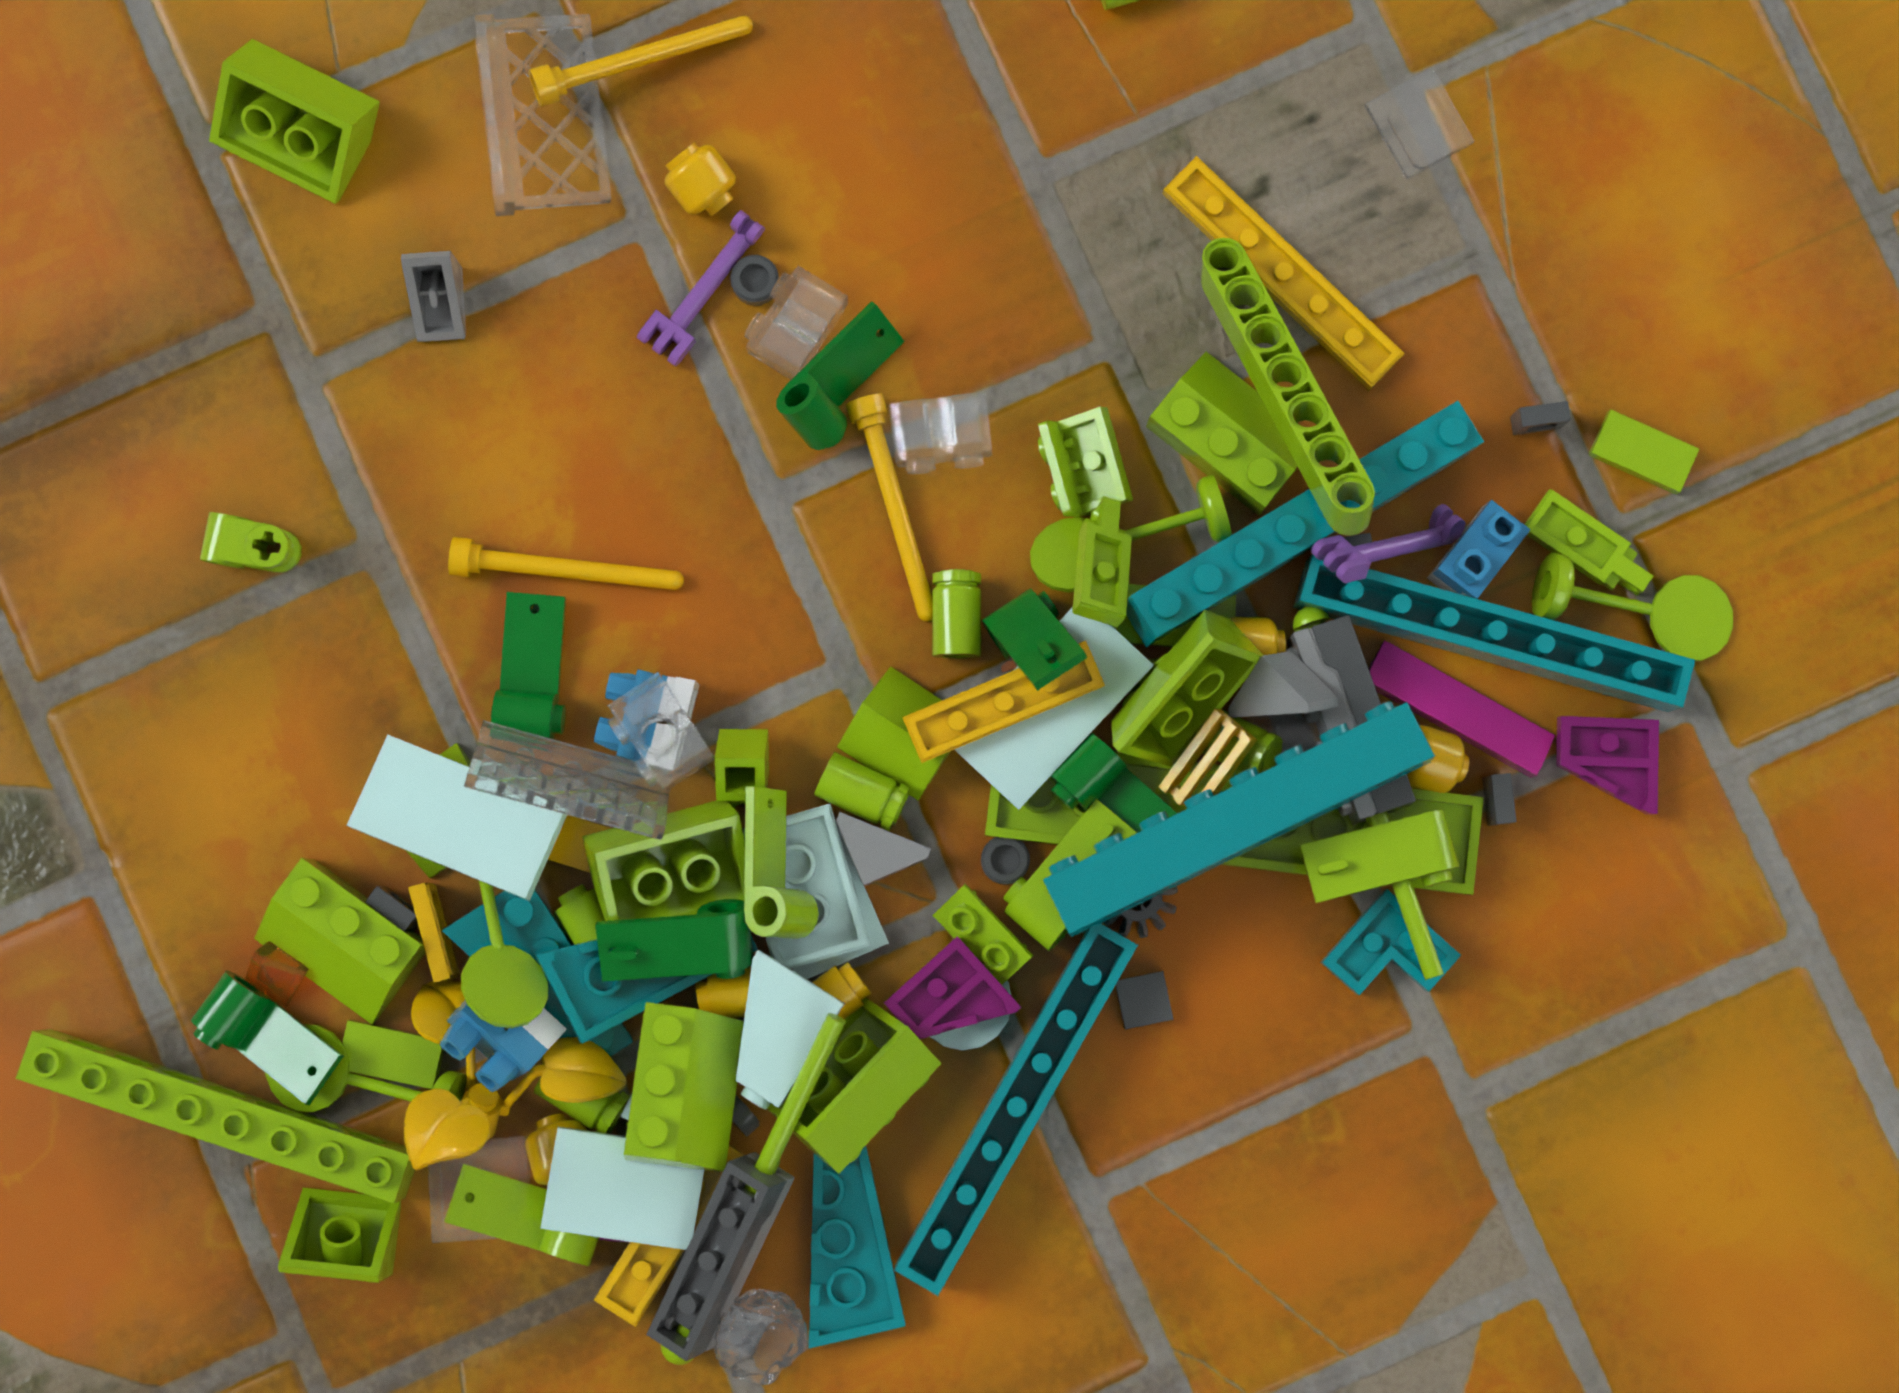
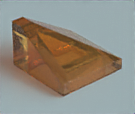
M268 941L252 955L245 980L285 1008L288 1006L309 968L271 941Z

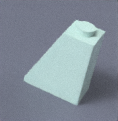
M760 950L756 952L752 959L736 1081L745 1086L741 1092L743 1097L766 1110L770 1103L778 1108L783 1104L796 1081L827 1014L833 1013L838 1015L845 1003Z

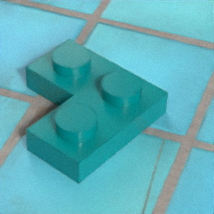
M1388 889L1383 890L1320 962L1352 992L1359 996L1390 960L1423 990L1429 992L1444 974L1428 980L1424 979L1397 898ZM1427 925L1443 973L1445 974L1459 959L1461 954Z

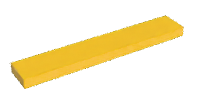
M1197 156L1163 189L1162 194L1211 241L1218 238H1231L1239 242L1245 249L1270 297L1369 391L1403 357L1405 353Z

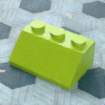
M251 39L222 63L209 142L336 204L341 199L371 142L380 101L265 44Z
M1207 351L1179 379L1150 415L1146 428L1207 476L1213 475L1217 484L1258 516L1298 468L1258 392Z
M1204 610L1200 616L1195 617L1188 623L1184 630V635L1173 648L1156 661L1153 671L1141 686L1125 698L1122 708L1111 720L1113 746L1120 753L1172 767L1213 710L1221 709L1248 678L1261 656L1264 655L1229 618Z
M713 801L582 836L592 883L605 921L695 915L702 905L712 901L723 899L744 901L745 841L740 816L727 801Z
M301 858L272 897L254 939L373 1025L426 954L422 938L414 931L402 930L365 902L368 899L366 896L315 859Z
M868 998L862 1000L864 1005L844 1019L846 1021L793 1131V1134L838 1174L860 1155L867 1143L883 1126L891 1122L896 1112L918 1089L927 1083L930 1075L942 1064L909 1027ZM785 1101L779 1108L770 1103L767 1110L778 1118Z
M645 1002L624 1148L625 1160L717 1172L724 1171L727 1163L737 1088L736 1075L744 1021L696 1008Z

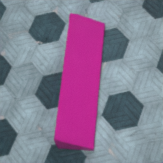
M1386 640L1383 641L1368 668L1378 693L1399 705L1407 702L1413 713L1447 732L1459 736L1463 741L1529 778L1538 775L1555 737L1554 734Z

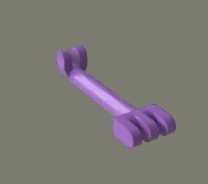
M742 210L734 216L730 223V227L735 234L673 315L668 319L658 310H655L637 335V339L646 344L656 331L659 330L662 334L652 347V350L659 355H662L669 345L675 342L677 346L672 350L667 359L675 367L696 343L695 338L687 333L685 329L748 247L754 245L765 231L764 226L757 221L751 220L749 215Z
M1441 504L1434 509L1429 521V529L1357 546H1352L1344 537L1336 535L1318 540L1312 546L1311 553L1318 560H1324L1323 564L1330 571H1336V576L1343 583H1349L1365 579L1371 562L1454 543L1462 535L1465 521L1458 515H1453V511L1447 505Z

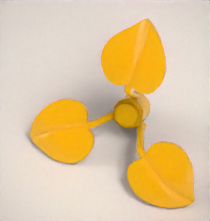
M448 980L434 983L431 981L426 985H422L412 1003L411 1020L414 1028L423 1038L440 1044L448 1028L451 1026L446 1020L465 1000L461 991V982ZM577 1037L560 1038L541 1057L543 1065L532 1067L507 1098L502 1100L497 1090L491 1092L482 1083L476 1084L474 1047L466 1056V1087L462 1100L459 1101L448 1090L431 1089L418 1094L408 1105L404 1121V1141L409 1160L414 1170H419L437 1162L459 1159L477 1152L484 1146L487 1140L494 1136L499 1115L508 1116L511 1106L534 1079L541 1076V1091L546 1096L568 1103L588 1102L611 1096L626 1087V1077L607 1052L594 1042L589 1040L581 1044Z

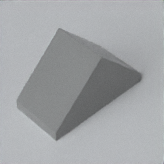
M451 251L402 254L401 263L417 342L465 339L463 270L458 260Z
M1292 651L1261 656L1228 707V712L1231 718L1310 713L1338 707V698Z
M839 812L837 817V825L863 886L872 884L927 860L932 851L929 847Z

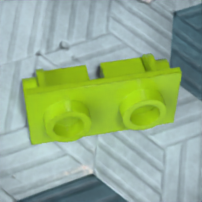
M964 884L932 916L954 939L958 936L997 981L1003 985L1033 955L1027 949L1028 946L1025 943L1022 944L976 895L977 892L975 890L972 891Z

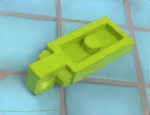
M1549 489L1524 524L1531 529L1527 534L1528 537L1552 553L1568 556L1575 569L1600 586L1603 585L1613 590L1619 584L1638 596L1640 593H1643L1654 577L1633 562L1638 553L1629 547L1632 543L1554 490Z
M1103 496L1098 506L1091 510L1090 519L1085 518V521L1082 522L1081 530L1079 531L1072 613L1118 627L1124 621L1127 610L1132 536L1128 535L1125 530L1119 529L1121 502Z

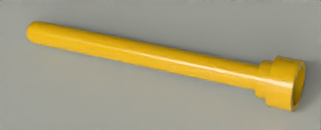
M739 16L560 70L559 66L550 68L548 64L528 70L531 85L539 106H547L559 102V96L566 95L569 88L747 35L753 29V22L747 16Z
M882 393L860 397L846 404L850 422L857 425L859 432L864 431L918 617L922 621L929 622L932 620V593L882 428L886 424L884 415L888 413Z
M453 537L449 550L448 572L452 576L470 577L471 573H480L481 569L670 590H677L684 583L683 575L674 570L483 550V545L474 544V539Z

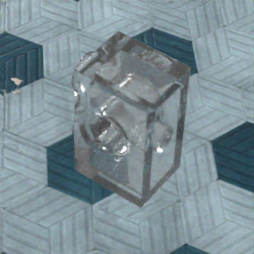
M658 672L608 705L614 714V717L607 721L623 746L630 741L633 743L642 757L634 763L650 787L659 783L662 789L668 791L715 760V755L663 676ZM659 721L668 723L671 728L670 741L664 747L651 748L646 741L648 727Z

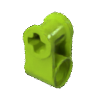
M209 512L200 556L201 561L244 569V567L276 573H285L292 570L299 563L301 544L293 533L271 524L254 522L250 519L228 514ZM268 544H281L279 553H267Z

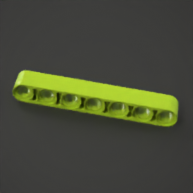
M1231 238L1214 239L1203 249L1201 269L1203 291L1327 523L1334 531L1341 535L1351 536L1359 534L1370 524L1375 495L1373 484L1245 249L1239 242ZM1225 267L1231 270L1219 271L1216 268ZM1238 305H1248V306H1250V307H1252V308H1250V309H1239V308H1237L1236 306H1238ZM1269 343L1273 345V347L1261 348L1258 347L1256 344ZM1286 381L1294 384V386L1281 387L1277 383ZM1306 420L1316 425L1313 427H1303L1298 422ZM1330 460L1337 463L1338 466L1324 467L1319 462ZM1351 500L1359 503L1361 506L1352 509L1346 508L1340 503Z

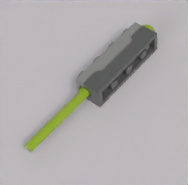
M1307 606L1299 610L1294 617L1293 630L1295 632L1287 641L1289 648L1285 652L1292 651L1337 696L1338 707L1304 713L1309 724L1316 723L1320 735L1343 723H1346L1350 730L1367 722L1364 714L1381 705L1350 616L1346 615L1328 621L1330 618L1324 610ZM1322 741L1316 742V746L1322 744ZM1404 775L1338 807V810L1342 816L1349 815L1352 826L1366 821L1372 827L1391 822L1389 813L1407 808L1416 800L1408 777ZM1411 879L1392 884L1424 979L1428 980L1443 975L1444 973Z
M827 1014L761 1154L753 1152L728 1161L646 1335L661 1344L663 1356L672 1364H687L696 1356L714 1348L795 1179L794 1176L778 1166L786 1145L846 1021L836 1014Z

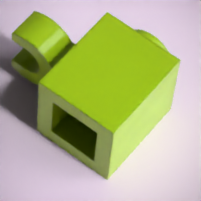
M719 729L715 753L716 801H727L735 809V806L746 803V786L764 788L768 786V729Z

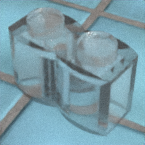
M799 265L791 275L784 272L779 277L770 294V297L775 300L773 305L765 315L758 312L744 334V337L749 339L746 345L748 354L790 380L817 355L823 342L827 339L848 305L846 294Z
M985 393L960 394L938 399H920L889 404L895 463L897 467H906L907 474L933 472L936 470V463L954 461L955 468L978 467L984 464L983 458L993 456Z

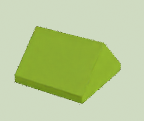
M890 666L862 702L837 748L864 766L896 781L897 786H900L902 783L910 787L908 795L919 801L951 751L921 763L902 717L942 700Z
M303 1188L280 1257L278 1271L376 1283L383 1281L393 1275L401 1201L393 1204L366 1194Z

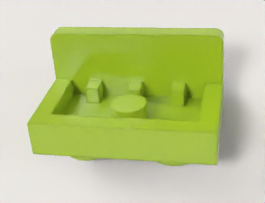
M1100 406L1060 421L1047 420L1038 424L1041 435L1038 438L1039 452L1043 460L1049 464L1054 482L1051 484V495L1056 507L1062 510L1064 516L1084 517L1090 515L1091 510L1098 506L1103 496L1120 501L1121 504L1133 500L1108 407Z

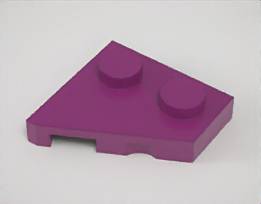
M1577 716L1557 717V767L1644 814H1658L1659 720Z
M958 936L884 1002L898 1020L909 1027L919 1039L1016 1013L1021 1008Z

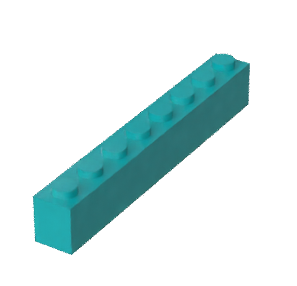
M1459 401L1454 402L1359 459L1375 490L1372 512L1469 455L1484 442ZM1308 489L1130 595L1127 599L1126 616L1147 648L1189 623L1195 617L1200 616L1204 610L1209 611L1309 551L1318 540L1332 537L1337 532L1327 523L1313 494ZM1351 500L1340 503L1344 507L1352 509L1361 506L1359 503Z
M1312 554L1305 561L1293 608L1301 610L1307 606L1324 610L1329 618L1332 619L1349 615L1353 625L1661 711L1671 712L1684 706L1695 664L1694 659L1372 569L1368 570L1365 579L1343 583L1336 576V571H1330L1323 564L1324 560L1320 561Z
M1392 701L1383 703L1366 712L1364 715L1367 722L1350 730L1346 723L1338 725L1319 736L1322 744L1305 752L1301 745L1295 746L1276 756L1274 760L1277 765L1260 774L1256 767L1243 771L1229 780L1231 788L1215 796L1211 789L1200 792L1184 801L1186 810L1170 818L1166 811L1160 812L1139 823L1142 831L1127 839H1123L1121 833L1112 835L1094 845L1096 854L1081 861H1078L1076 855H1073L1050 866L1048 869L1051 876L1044 878L1043 881L1070 937L1072 938L1431 763L1435 755L1408 703L1406 702L1398 707H1394Z
M1101 923L1086 930L895 1263L894 1271L933 1294L939 1295L1135 952L1137 944Z

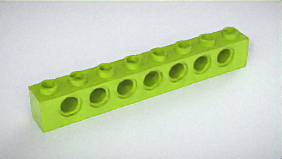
M52 1029L32 1031L16 1076L18 1080L393 1204L406 1198L415 1171L404 1145L304 1112L295 1111L289 1107Z

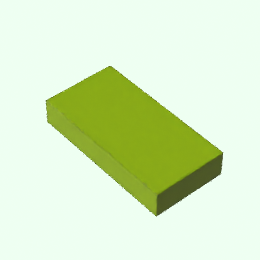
M1610 409L1606 413L1588 456L1677 495L1684 486L1699 448Z
M347 1020L342 1042L349 1059V1072L432 1089L438 1079L444 1049L440 1044L431 1042L420 1034L355 1020Z

